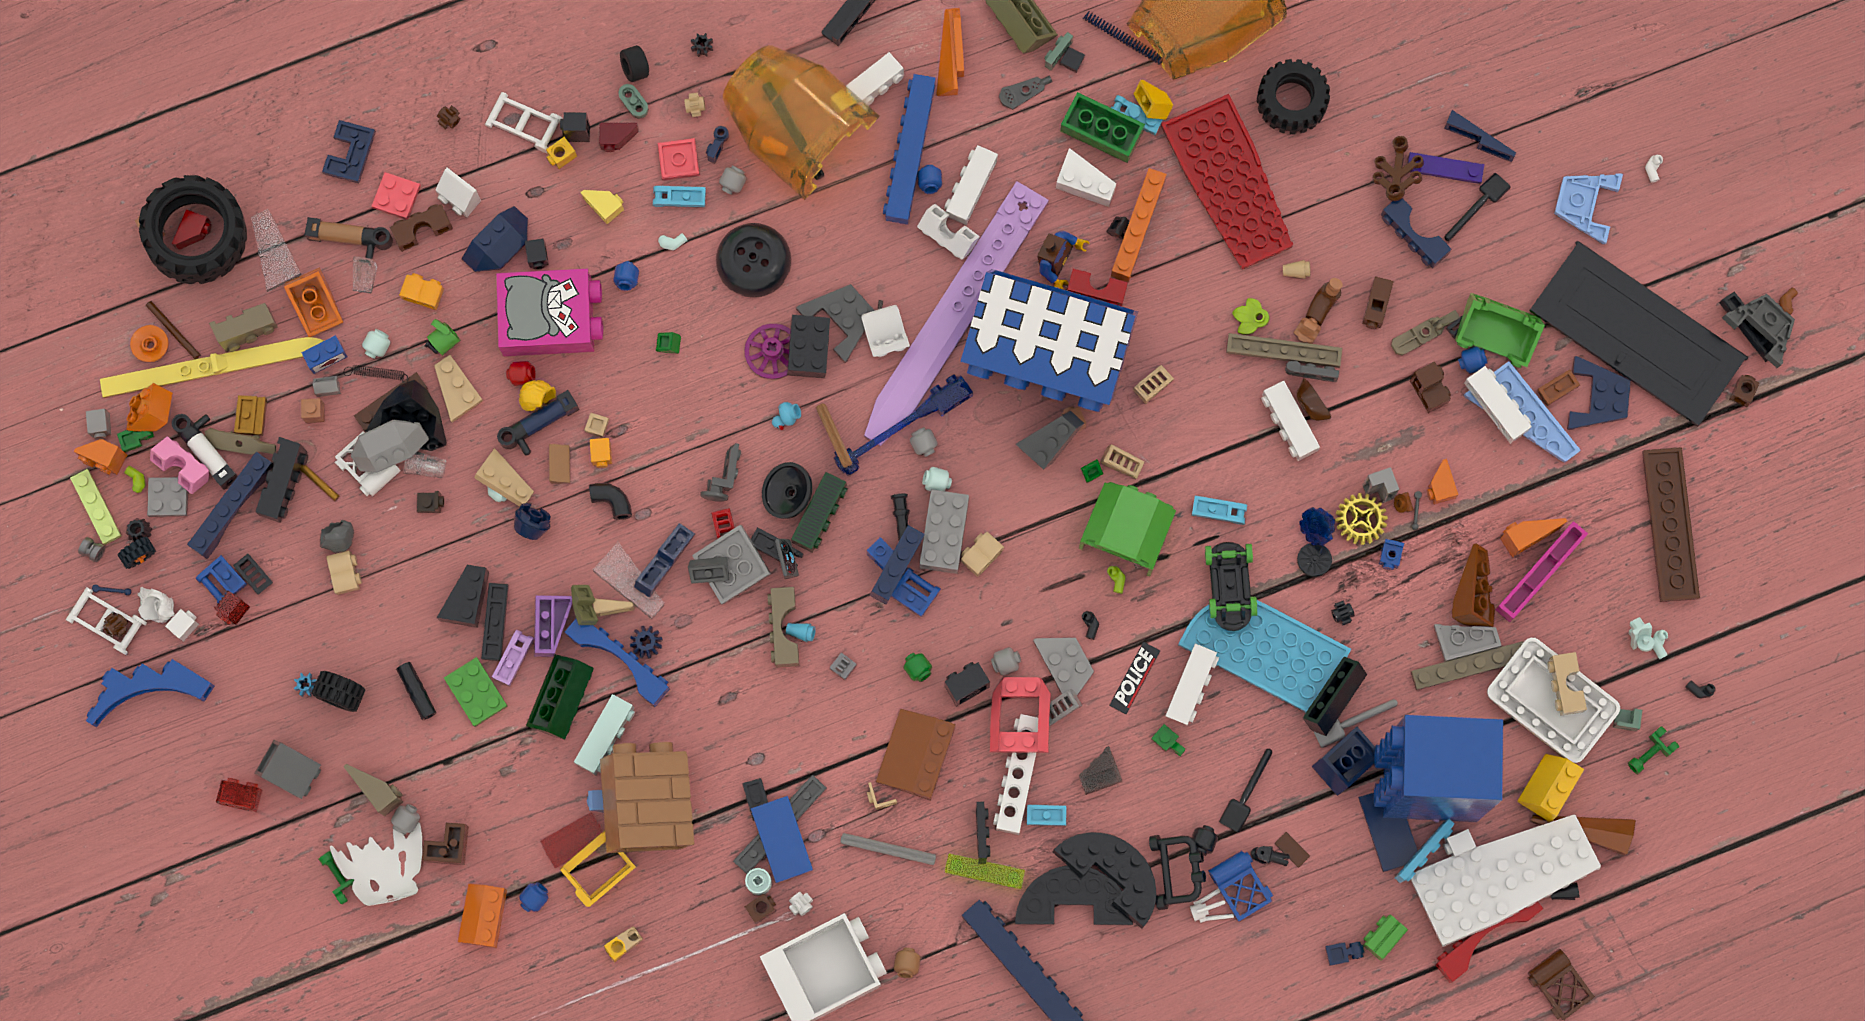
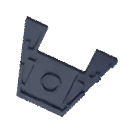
M1575 356L1573 360V375L1592 377L1589 414L1570 411L1567 430L1626 419L1628 417L1630 380Z

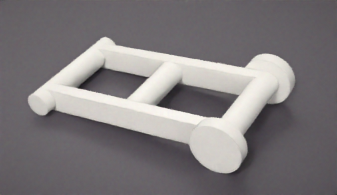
M501 92L485 126L489 128L496 126L535 143V148L547 153V145L560 123V119L563 118L554 113H551L550 116L507 98L508 95ZM504 103L524 111L515 129L495 121ZM531 114L550 122L542 140L522 132Z
M86 587L66 620L72 624L75 620L114 643L113 648L127 655L126 648L141 624L146 625L147 622L136 615H133L131 618L92 595L93 590ZM88 598L108 608L95 628L77 618ZM114 612L133 623L121 643L102 632L104 629L103 625H105L104 618L111 613L114 614Z

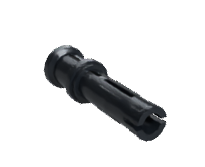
M906 493L891 495L894 505L892 513L896 517L898 540H900L908 526L910 510L907 509L906 498L908 494Z

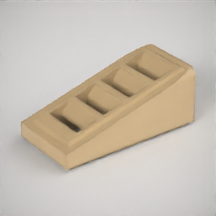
M1160 365L1133 388V391L1147 404L1171 383L1174 378ZM1159 372L1167 378L1166 381L1158 375ZM1155 377L1161 385H1158L1152 378ZM1150 382L1156 389L1153 390L1147 383ZM1144 386L1150 394H1147L1142 387Z
M1111 444L1107 446L1100 463L1137 479L1144 461ZM1114 453L1112 461L1109 460L1111 454ZM1119 456H1121L1122 458L1119 464H1117V459ZM1126 459H1128L1129 462H1128L1126 468H1124L1123 465H1124ZM1133 462H1134V463H1136V465H1135L1134 470H1133V472H1132V471H1130V468H1131V466H1132V464H1133Z
M595 599L593 603L594 611L598 617L635 610L632 602Z

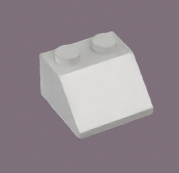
M449 168L444 170L436 188L437 198L445 205L449 203L457 215L461 216L463 214L465 217H468L481 202L476 189Z

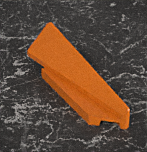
M950 8L944 12L937 96L958 95L957 77H964L960 8Z

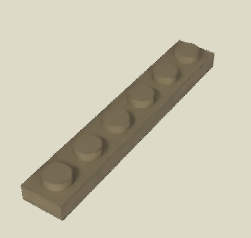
M1229 333L1226 353L1282 361L1293 360L1299 363L1340 368L1342 348Z
M1524 642L1413 670L1411 675L1415 688L1420 690L1505 667Z

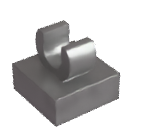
M840 653L830 666V669L846 680L857 664L843 653Z

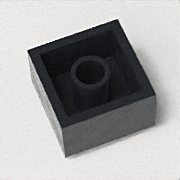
M971 662L963 667L964 670L958 674L953 672L946 677L945 688L956 707L990 688V681L979 662L976 664Z

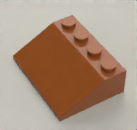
M900 709L876 783L931 801L956 724Z

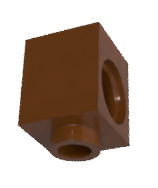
M1742 375L1737 380L1729 400L1748 407L1754 398L1760 382L1755 381L1756 379L1752 376ZM1741 386H1746L1749 389V393H1744Z
M765 894L744 906L756 924L776 912L773 908L776 904L772 897H766ZM759 903L767 904V910L764 913L757 912L756 907Z

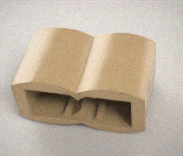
M988 532L984 535L980 533L974 540L975 545L971 548L967 547L961 553V562L977 577L1004 550V546Z
M345 551L327 556L335 594L340 595L360 590L359 584H362L360 573H356L355 566L358 565L355 554L352 555L350 551Z

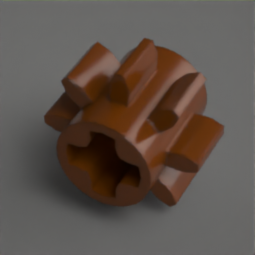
M452 105L450 108L446 106L441 108L437 114L439 125L444 129H447L448 126L451 129L456 127L460 121L458 110Z
M111 613L104 618L105 625H103V628L109 636L117 635L120 637L126 632L127 628L125 626L128 623L122 615L117 614L114 616Z

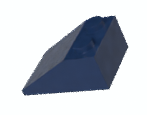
M1355 727L1313 764L1312 768L1338 796L1374 764L1375 746L1358 727Z

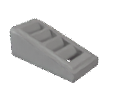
M1069 689L1050 702V710L1055 718L1051 719L1049 715V726L1082 706L1073 689ZM1068 697L1073 706L1070 707L1065 698ZM1060 701L1063 702L1067 710H1063L1059 703ZM1055 704H1056L1058 710H1059L1060 713H1061V714H1059V715L1057 714V712L1055 711V709H1054V707H1053Z

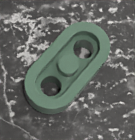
M625 84L621 86L618 94L622 103L633 117L638 119L644 118L649 111L647 102L633 85ZM627 93L632 94L629 98L625 97ZM638 107L643 108L641 112L636 111Z

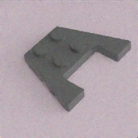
M851 284L796 307V310L804 316H815L821 310H824L848 336L834 348L835 353L845 363L865 332L861 316L875 311Z
M1768 294L1742 307L1740 306L1722 317L1734 330L1746 319L1773 344L1765 358L1776 368L1783 364L1782 358L1787 350V340L1790 338L1795 319L1785 312Z

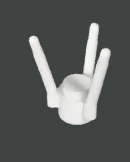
M1219 889L1193 902L1194 905L1190 906L1194 921L1200 920V923L1209 920L1234 918L1235 915L1206 916L1209 915L1208 910L1226 903L1224 900L1208 906L1204 903L1220 893Z

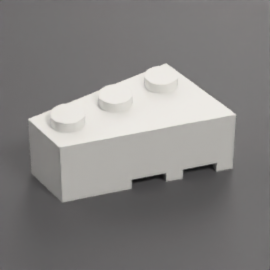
M1069 148L1056 183V189L1109 207L1116 189V183Z

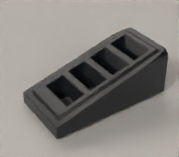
M246 554L233 565L258 595L273 583L249 554ZM250 561L251 564L242 571L240 567ZM252 567H255L256 570L253 571L249 576L245 574ZM259 572L261 576L252 582L250 579ZM265 578L266 582L257 588L255 585Z

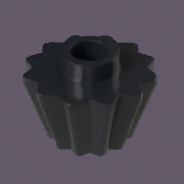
M136 518L126 526L128 540H132V542L143 537H151L150 532L152 528L145 519ZM141 528V531L136 533L137 529Z

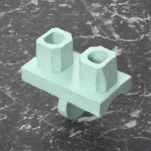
M1640 617L1631 621L1629 635L1631 636L1630 646L1634 650L1638 646L1641 651L1647 652L1652 650L1654 639L1651 637V624H1644Z

